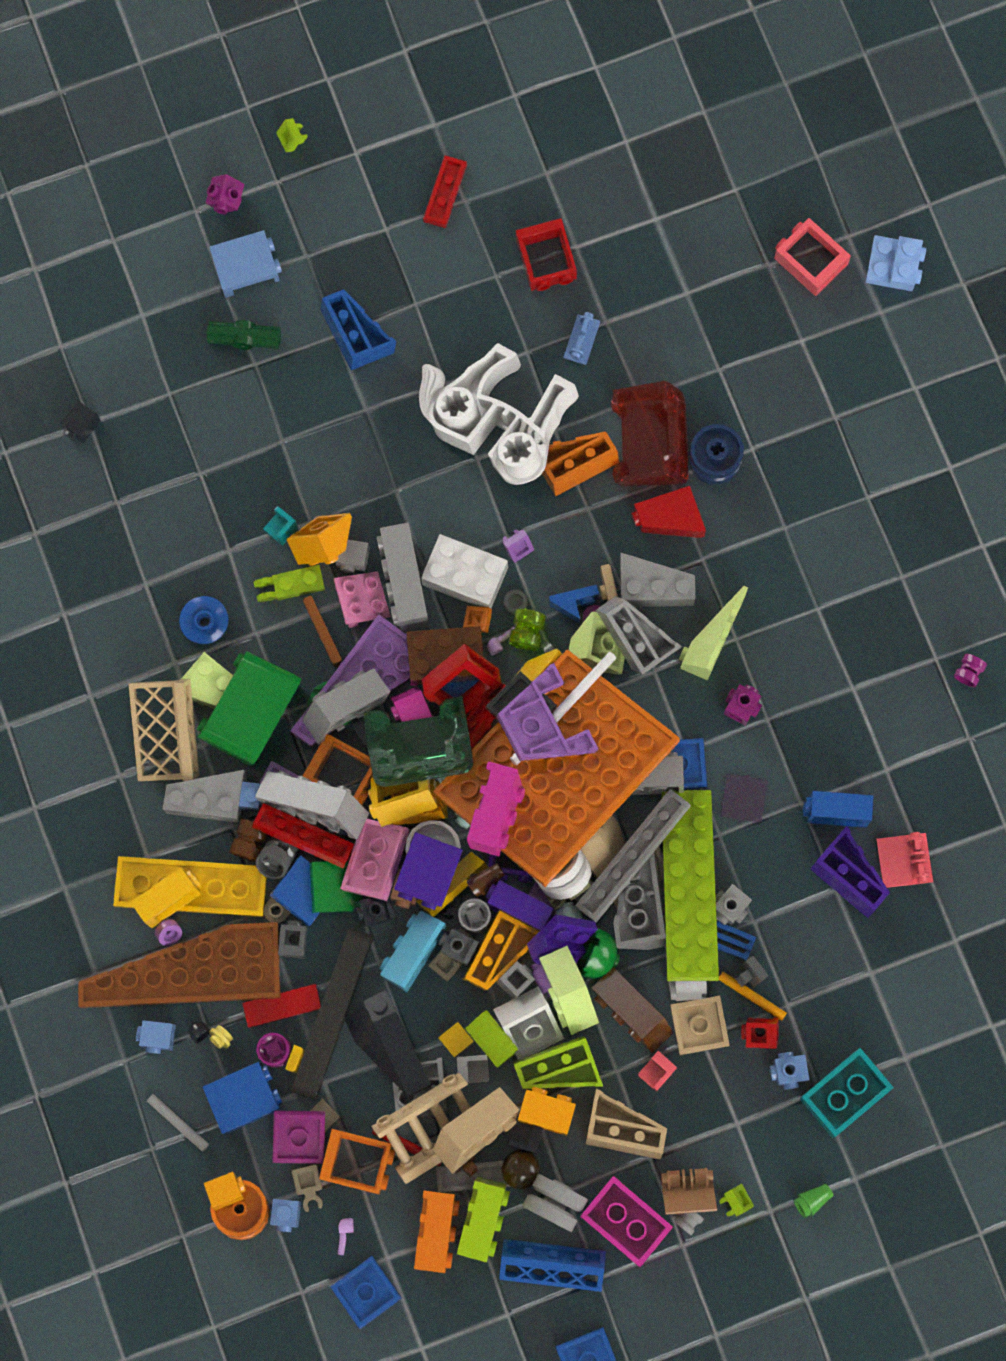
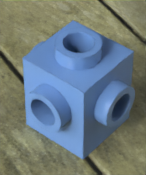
M793 1052L778 1054L779 1059H774L773 1065L770 1066L772 1081L776 1080L777 1086L783 1085L784 1090L799 1088L798 1083L809 1081L805 1055L794 1056ZM785 1067L791 1068V1075L785 1072Z

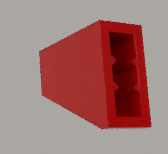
M690 486L634 504V512L631 513L635 527H640L642 533L694 538L705 537L706 529Z

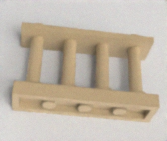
M460 1073L447 1076L438 1086L394 1113L380 1117L376 1124L371 1126L379 1138L387 1136L401 1161L395 1169L405 1184L442 1162L433 1152L436 1142L431 1143L417 1115L430 1108L442 1129V1127L449 1123V1120L439 1104L440 1101L452 1095L462 1113L471 1108L461 1091V1088L468 1085V1083ZM406 1122L410 1124L422 1146V1150L414 1156H409L395 1131L396 1128Z

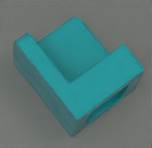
M277 506L274 509L276 515L263 529L283 546L287 542V538L298 529L296 520Z

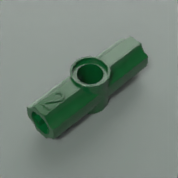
M237 320L235 323L209 321L207 326V342L211 344L232 345L234 348L241 350H251L253 347L279 349L281 328L277 326L256 325L247 320Z

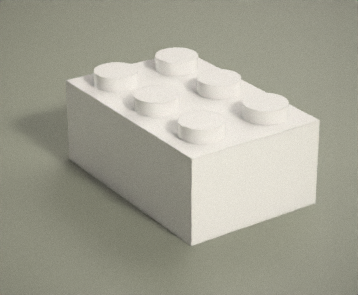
M440 534L421 577L422 585L474 606L492 608L507 572L508 560Z

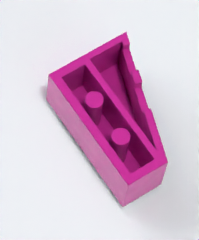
M416 686L390 697L394 705L390 707L396 721H401L404 728L400 732L405 744L410 742L413 748V752H410L413 763L426 759L430 767L439 764L438 760L446 748L422 691Z
M488 761L486 769L490 772L486 786H481L480 793H483L479 808H475L467 841L471 849L499 856L501 849H505L508 844L509 835L507 832L509 826H513L516 821L517 811L515 809L517 803H521L524 798L525 788L522 786L517 769Z

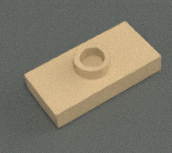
M609 564L602 565L600 568L603 585L599 586L602 600L606 599L607 602L615 596L618 597L611 565Z

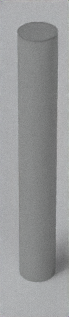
M152 1094L148 1098L147 1102L202 1152L206 1150L209 1144L158 1097Z

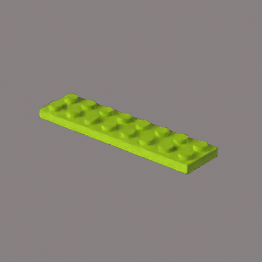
M678 790L674 792L686 800L691 807L663 840L667 981H718L719 967L711 790H684V793H679ZM668 791L662 792L661 799Z

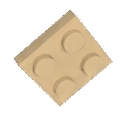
M720 996L670 1005L679 1055L730 1046Z

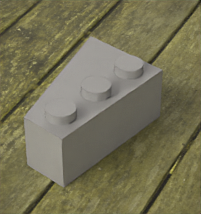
M245 770L168 784L166 785L163 810L166 814L240 823L242 810L239 807L242 782H246L247 774Z

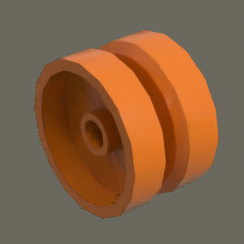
M243 1180L246 1191L242 1192L243 1200L218 1210H214L212 1206L210 1207L212 1220L217 1228L229 1238L241 1241L251 1239L261 1233L268 1223L270 1214L269 1203L258 1186ZM240 1205H243L244 1211L241 1214H237L235 1210H238Z

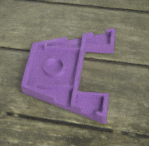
M554 663L550 664L541 675L532 681L523 692L515 697L497 715L519 761L591 754L598 751V747L588 729L565 739L542 695L564 684Z

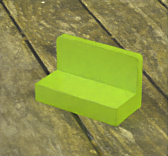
M488 1011L482 1012L465 1028L497 1068L513 1057L514 1053L518 1050L517 1046Z

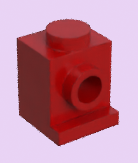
M748 1018L746 1024H742L741 1038L746 1039V1047L777 1049L779 1018ZM756 1028H764L765 1033L758 1034Z

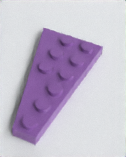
M378 615L320 692L325 691V693H328L337 683L341 681L348 682L358 672L362 670L367 672L373 668L391 692L410 679L407 635L385 618ZM309 706L291 729V733L311 747L316 743V740L302 721L310 708Z

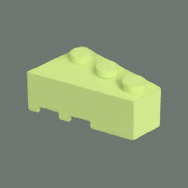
M204 652L181 679L191 680L192 701L215 709L233 675Z
M568 946L540 957L539 959L551 986L548 992L562 1027H568L571 1035L598 1024L599 1021L587 986Z

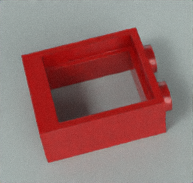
M562 218L516 230V242L531 291H544L552 285L559 283L560 285H567L573 282L574 279H577V269ZM558 237L567 270L535 278L526 246Z
M465 644L422 679L423 694L430 702H435L447 714H452L458 719H461L502 685L499 668ZM464 669L480 679L458 699H455L441 689Z

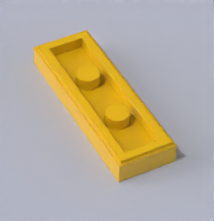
M470 852L458 863L442 907L437 906L433 910L422 906L423 900L418 899L416 902L423 910L434 917L468 886L466 881L471 878L470 875L486 869L488 866L478 856Z

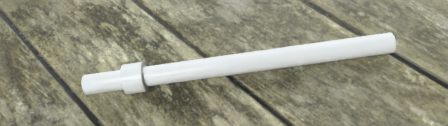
M608 652L553 711L552 715L556 723L616 660V656L612 652ZM516 753L510 758L511 762L515 765L521 762Z

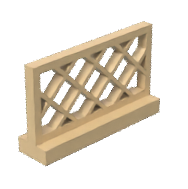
M180 679L177 681L129 683L138 781L180 779L189 781L196 779L200 775L191 680ZM163 687H172L173 698L168 703L158 695V692ZM137 688H144L151 694V697L145 704L137 698ZM153 698L157 699L164 706L158 716L147 707ZM167 709L175 715V723L171 727L160 719ZM143 710L154 719L147 728L139 722V715ZM156 722L167 731L160 740L149 731ZM169 734L177 740L178 746L173 752L162 743ZM145 735L156 743L150 752L146 751L141 745V740ZM158 747L162 748L169 755L163 764L152 756ZM171 758L179 764L180 773L172 774L165 767ZM149 759L159 769L154 774L144 775L143 764Z

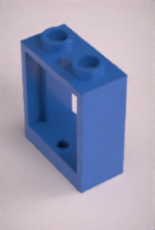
M812 791L811 795L806 797V801L803 802V816H807L806 823L866 828L872 821L873 795Z

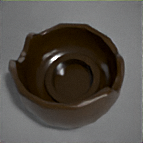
M520 1149L511 1152L503 1160L501 1167L503 1180L514 1189L522 1190L532 1186L537 1175L540 1174L538 1159L531 1152Z

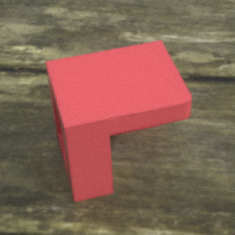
M657 1051L639 1072L638 1076L657 1092L677 1067Z

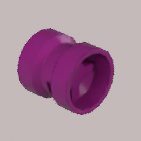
M965 654L962 659V666L956 670L954 678L967 686L976 687L979 682L978 676L984 672L987 664L974 655Z

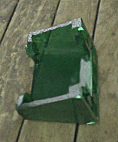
M463 697L445 699L439 707L440 716L391 724L389 715L384 711L363 712L368 753L375 783L383 787L469 772L474 762Z

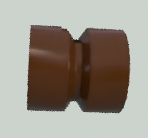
M241 819L236 831L239 836L233 839L229 853L256 862L258 855L263 849L262 844L267 842L269 835L252 828V821Z

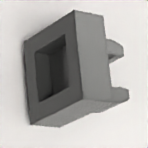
M752 956L739 967L742 974L735 980L741 987L748 982L753 987H756L768 977V974L756 958Z

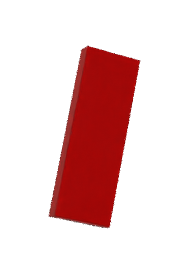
M444 155L423 222L443 228L447 227L467 167V161Z
M316 984L280 993L281 998L258 999L242 1003L248 1028L321 1010L322 1006Z

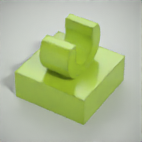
M293 118L285 119L276 132L285 152L294 151L298 144L304 143L308 137L307 134L301 135L300 130L303 126L299 123L296 124Z
M743 1184L724 1193L725 1196L719 1201L720 1204L729 1202L732 1209L726 1213L727 1216L735 1214L737 1217L754 1207Z

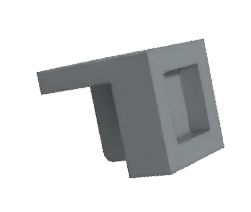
M488 1056L457 1057L458 1073L461 1074L467 1083L488 1082Z

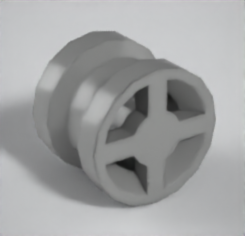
M696 1212L681 1213L672 1217V1220L689 1235H692L695 1226L701 1224L704 1220Z

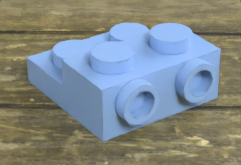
M875 235L865 283L913 291L915 284H920L922 270L918 269L919 261L924 262L926 248L922 247L923 240L899 236V239Z

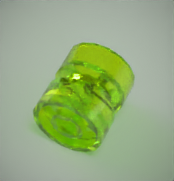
M516 609L513 619V625L516 628L511 630L509 645L528 651L540 650L542 635L539 632L544 630L546 615L534 610Z

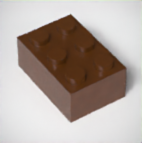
M481 626L407 632L410 686L423 685L422 679L464 644L483 657ZM464 669L448 683L477 681L480 679Z

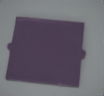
M727 774L720 817L738 819L739 822L744 820L761 823L768 780L751 778L748 774L745 776Z

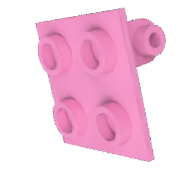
M378 571L333 579L345 624H348L349 628L358 626L359 622L375 620L378 615L383 618L391 617Z

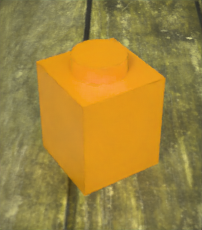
M234 1172L204 1183L214 1210L244 1199L242 1192L246 1191L241 1176L236 1178Z

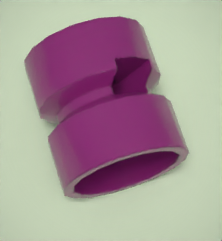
M268 1033L259 1039L256 1052L258 1058L264 1064L272 1068H279L287 1064L292 1052V1046L284 1036L278 1033Z

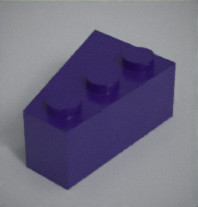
M846 826L810 870L868 918L890 892L874 867L869 864L863 854L864 851L857 845L850 834V829Z

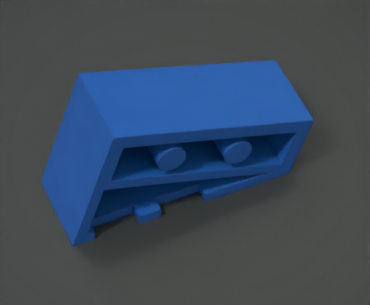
M344 289L322 298L320 310L351 371L394 353L396 341L389 337L380 328L381 326L376 321L374 322Z

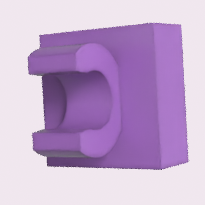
M514 530L515 535L508 539L506 536L503 537V544L514 563L534 551L532 543L524 530Z

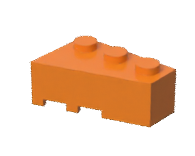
M606 432L576 437V440L566 442L555 441L549 445L546 467L542 475L554 495L558 496L618 464V450Z
M423 1190L424 1200L420 1215V1229L414 1269L446 1273V1268L451 1269L453 1253L449 1252L450 1242H455L457 1227L452 1226L453 1216H458L460 1201L456 1200V1195Z

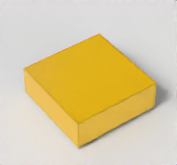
M459 1022L438 1037L454 1058L474 1042Z
M294 1045L285 1067L286 1070L295 1074L298 1072L305 1053L303 1048Z

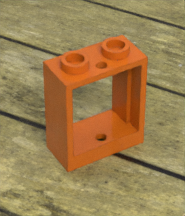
M327 734L324 738L325 741L320 744L303 777L315 783L321 781L317 777L335 748L370 767L353 796L363 805L368 797L367 788L371 783L370 778L379 776L381 773L379 761Z
M332 1129L319 1179L380 1195L381 1190L386 1191L389 1181V1175H385L387 1165L393 1164L396 1152L392 1150L391 1143ZM342 1138L384 1149L375 1187L333 1176Z

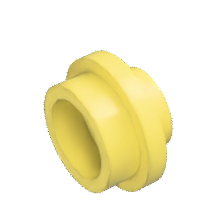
M218 1025L209 1031L211 1035L209 1039L216 1047L221 1049L222 1047L228 1048L233 1037L225 1028Z

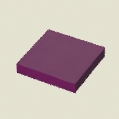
M274 1111L273 1163L323 1164L325 1112Z

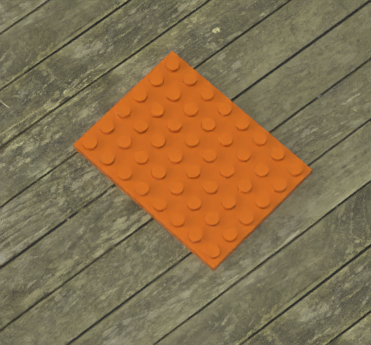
M568 649L554 662L564 684L545 693L557 705L556 708L593 670ZM602 676L589 687L557 722L565 739L588 729L598 747L597 752L524 760L515 765L510 760L515 751L500 722H498L433 791L437 798L471 825L475 808H479L483 793H480L481 786H486L490 772L486 769L488 761L517 769L522 786L525 788V794L522 802L517 803L515 809L517 811L516 821L513 826H509L507 832L509 835L508 844L501 851L544 887L554 879L680 742V738Z

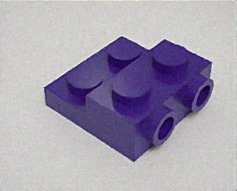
M556 914L527 943L532 960L538 965H542L540 957L565 946H568L575 963H577L586 953L583 944L598 929L595 921Z

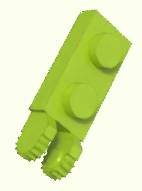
M320 565L272 575V577L257 579L253 582L255 588L274 585L275 592L259 594L257 596L258 602L276 599L279 601L325 590Z

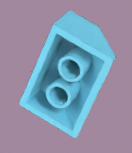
M421 910L418 915L413 914L406 925L409 928L404 937L402 935L398 937L393 945V948L396 949L391 958L387 956L379 968L382 970L380 974L382 978L406 993L447 930L444 922Z

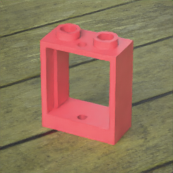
M808 218L804 223L799 222L791 232L793 234L788 239L783 238L776 245L774 259L813 295L817 296L849 264L851 255ZM807 232L836 257L816 277L787 253Z

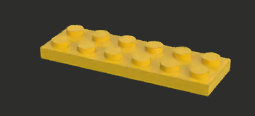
M118 856L114 907L134 908L131 901L182 867L186 872L190 870L201 883L198 889L202 894L178 911L264 917L267 877L263 876L255 865Z

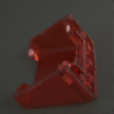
M667 381L613 390L611 408L613 412H616L622 418L623 462H618L613 469L615 483L620 486L685 484L688 480L686 402L682 391Z

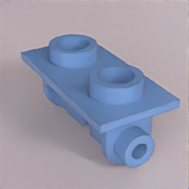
M585 312L584 315H577L563 357L564 359L587 365L600 325L599 320L593 319L594 315L592 313Z

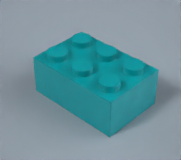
M859 1048L799 1099L827 1133L834 1138L894 1087L864 1051Z

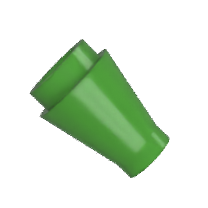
M823 1184L820 1187L798 1194L794 1204L804 1218L807 1216L812 1217L834 1195L827 1184Z

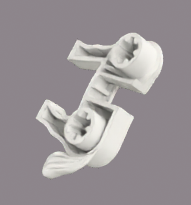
M497 343L485 357L469 366L459 378L445 387L444 373L430 364H424L422 366V381L419 390L420 409L424 417L432 424L436 435L441 440L474 455L494 427L498 426L505 430V432L488 453L493 467L501 477L510 484L519 485L535 480L543 473L546 467L552 434L560 424L566 409L579 397L575 384L555 374L530 418H527L512 406L489 397L490 392L500 380L516 372L521 366L517 353Z

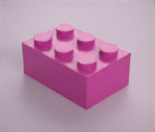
M614 1176L580 1216L638 1267L643 1265L673 1228L672 1225Z

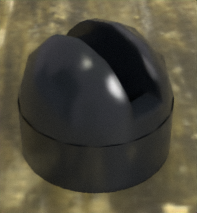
M196 1021L189 1027V1035L196 1044L202 1042L210 1035V1028L203 1022Z

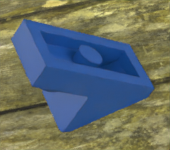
M597 585L549 596L550 607L577 623H580L577 605L581 604L582 607L590 606L595 603V600H599Z

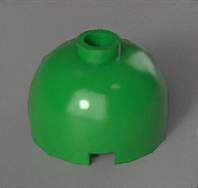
M599 928L583 944L586 953L578 960V964L576 963L581 976L592 979L601 978L613 967L616 968L620 955L617 954L618 948L615 939L609 933Z

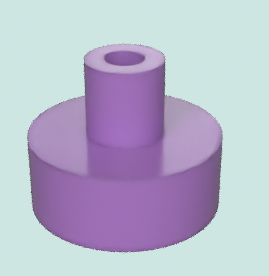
M164 920L156 927L155 936L162 945L170 946L181 938L182 929L175 920Z

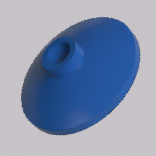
M201 596L190 600L183 607L179 619L183 634L190 641L197 644H210L219 640L226 632L229 621L224 605L217 599L208 596ZM203 619H209L207 626L201 625Z

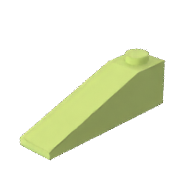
M743 586L695 637L689 648H683L679 660L682 661V670L708 680L746 596L748 587Z

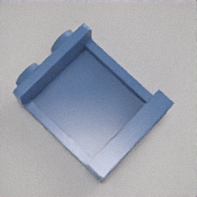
M264 230L210 246L225 298L234 296L233 290L272 278H274L275 282L280 281L278 273L282 272L278 258L273 260L271 252L275 251L271 237L266 238Z

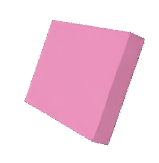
M366 819L358 839L355 841L340 889L387 901L410 830L407 827L393 824L381 827L379 821Z

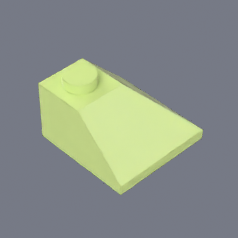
M595 611L591 612L571 637L569 651L592 669L608 652H612L616 656V660L604 672L622 674L625 658L598 613Z

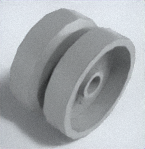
M538 1174L533 1187L536 1191L544 1194L545 1197L541 1199L533 1194H529L522 1207L572 1232L577 1219L572 1214L566 1212L565 1209L569 1207L577 1212H581L588 1199L575 1193L573 1188L555 1179L552 1181Z

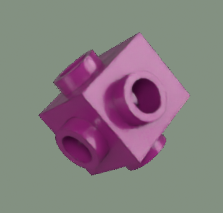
M227 174L212 177L211 184L207 189L206 204L213 207V210L220 214H227V212L238 210L242 201L241 196L245 184Z
M739 684L737 690L732 688L725 700L729 704L725 709L724 715L746 726L750 717L756 718L762 707V704L759 703L761 695L757 694L758 690L747 684L745 686Z

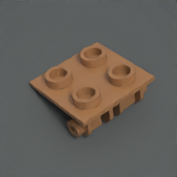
M707 1168L695 1169V1176H693L692 1169H689V1176H685V1171L682 1169V1177H680L679 1170H667L666 1173H661L665 1214L717 1211L713 1170H708Z

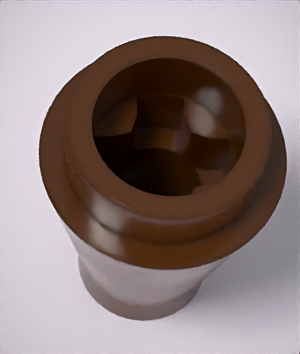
M496 863L491 867L470 875L471 878L466 882L476 897L480 895L485 896L492 884L495 885L505 876V873Z

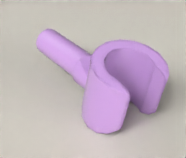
M514 627L502 636L492 638L488 642L487 648L490 655L493 656L503 651L501 643L517 632Z
M352 1218L342 1219L339 1223L340 1241L338 1255H344L346 1233L354 1232Z

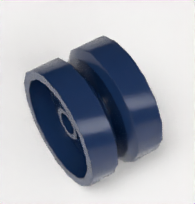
M712 424L703 427L695 434L690 447L689 465L693 474L699 480L708 484L720 485L730 481L737 475L744 455L743 442L732 428L723 424Z

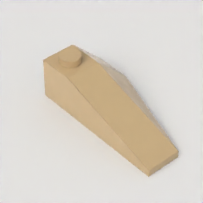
M613 815L603 824V828H600L581 848V851L591 865V872L596 879L625 845L620 826ZM617 897L614 900L613 904L618 909L619 901Z

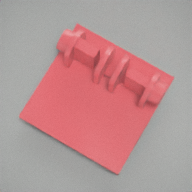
M913 832L910 835L876 839L882 881L887 888L933 882L926 833Z

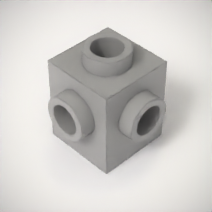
M733 884L726 892L721 890L716 895L717 920L723 925L728 923L732 926L735 921L740 924L749 913L745 909L752 899ZM727 904L733 905L734 909H728Z

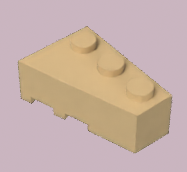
M499 1087L442 1127L433 1152L453 1174L482 1148L492 1143L501 1132L510 1130L517 1121L515 1119L519 1113L518 1107Z
M596 1088L585 1144L661 1160L667 1128L641 1113L624 1106L625 1104L608 1097Z

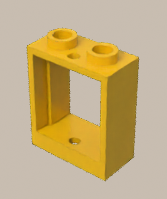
M426 759L370 778L371 789L368 790V794L372 804L369 805V810L373 819H378L381 827L438 808L437 797L433 793L436 788L435 776ZM419 786L417 790L384 801L383 797Z
M180 867L131 901V904L144 923L154 928L202 893L198 889L201 883L190 870L186 872Z

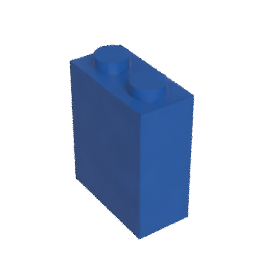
M257 1062L203 1086L222 1134L226 1135L271 1115L274 1111L281 1110L279 1104L282 1103V1099L277 1088L274 1090L271 1088L269 1080H272V1076L267 1065L262 1066L260 1062Z

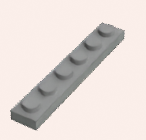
M670 789L575 906L597 923L691 805Z

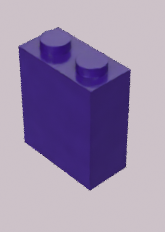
M415 832L394 890L399 891L397 896L412 901L413 897L423 900L421 905L433 910L437 906L442 907L463 850Z

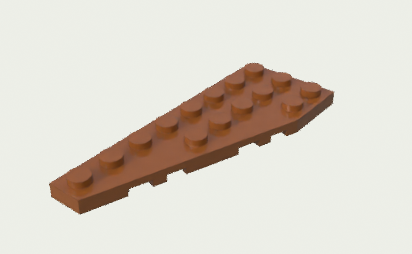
M279 923L226 925L208 934L199 935L195 939L184 943L181 942L147 955L145 958L123 964L119 968L78 982V1007L94 1008L281 998L280 956L278 955Z

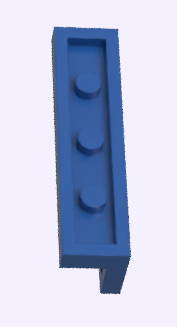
M504 1239L499 1280L602 1292L606 1251ZM506 1265L517 1266L521 1269L518 1272L505 1271ZM536 1268L543 1269L546 1273L535 1275L532 1270ZM561 1271L569 1272L572 1276L561 1278L558 1273ZM587 1274L597 1275L598 1280L597 1282L586 1281L583 1277Z

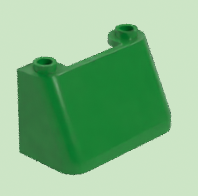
M246 651L244 655L238 654L233 663L236 669L232 679L208 719L203 717L196 730L200 732L197 738L243 764L251 766L260 756L302 678Z

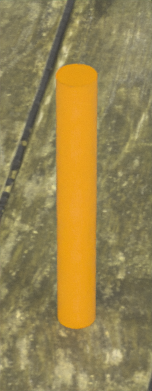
M723 971L720 975L719 981L774 1017L779 1018L780 1021L786 1016L787 1012L747 986L741 987L735 978Z

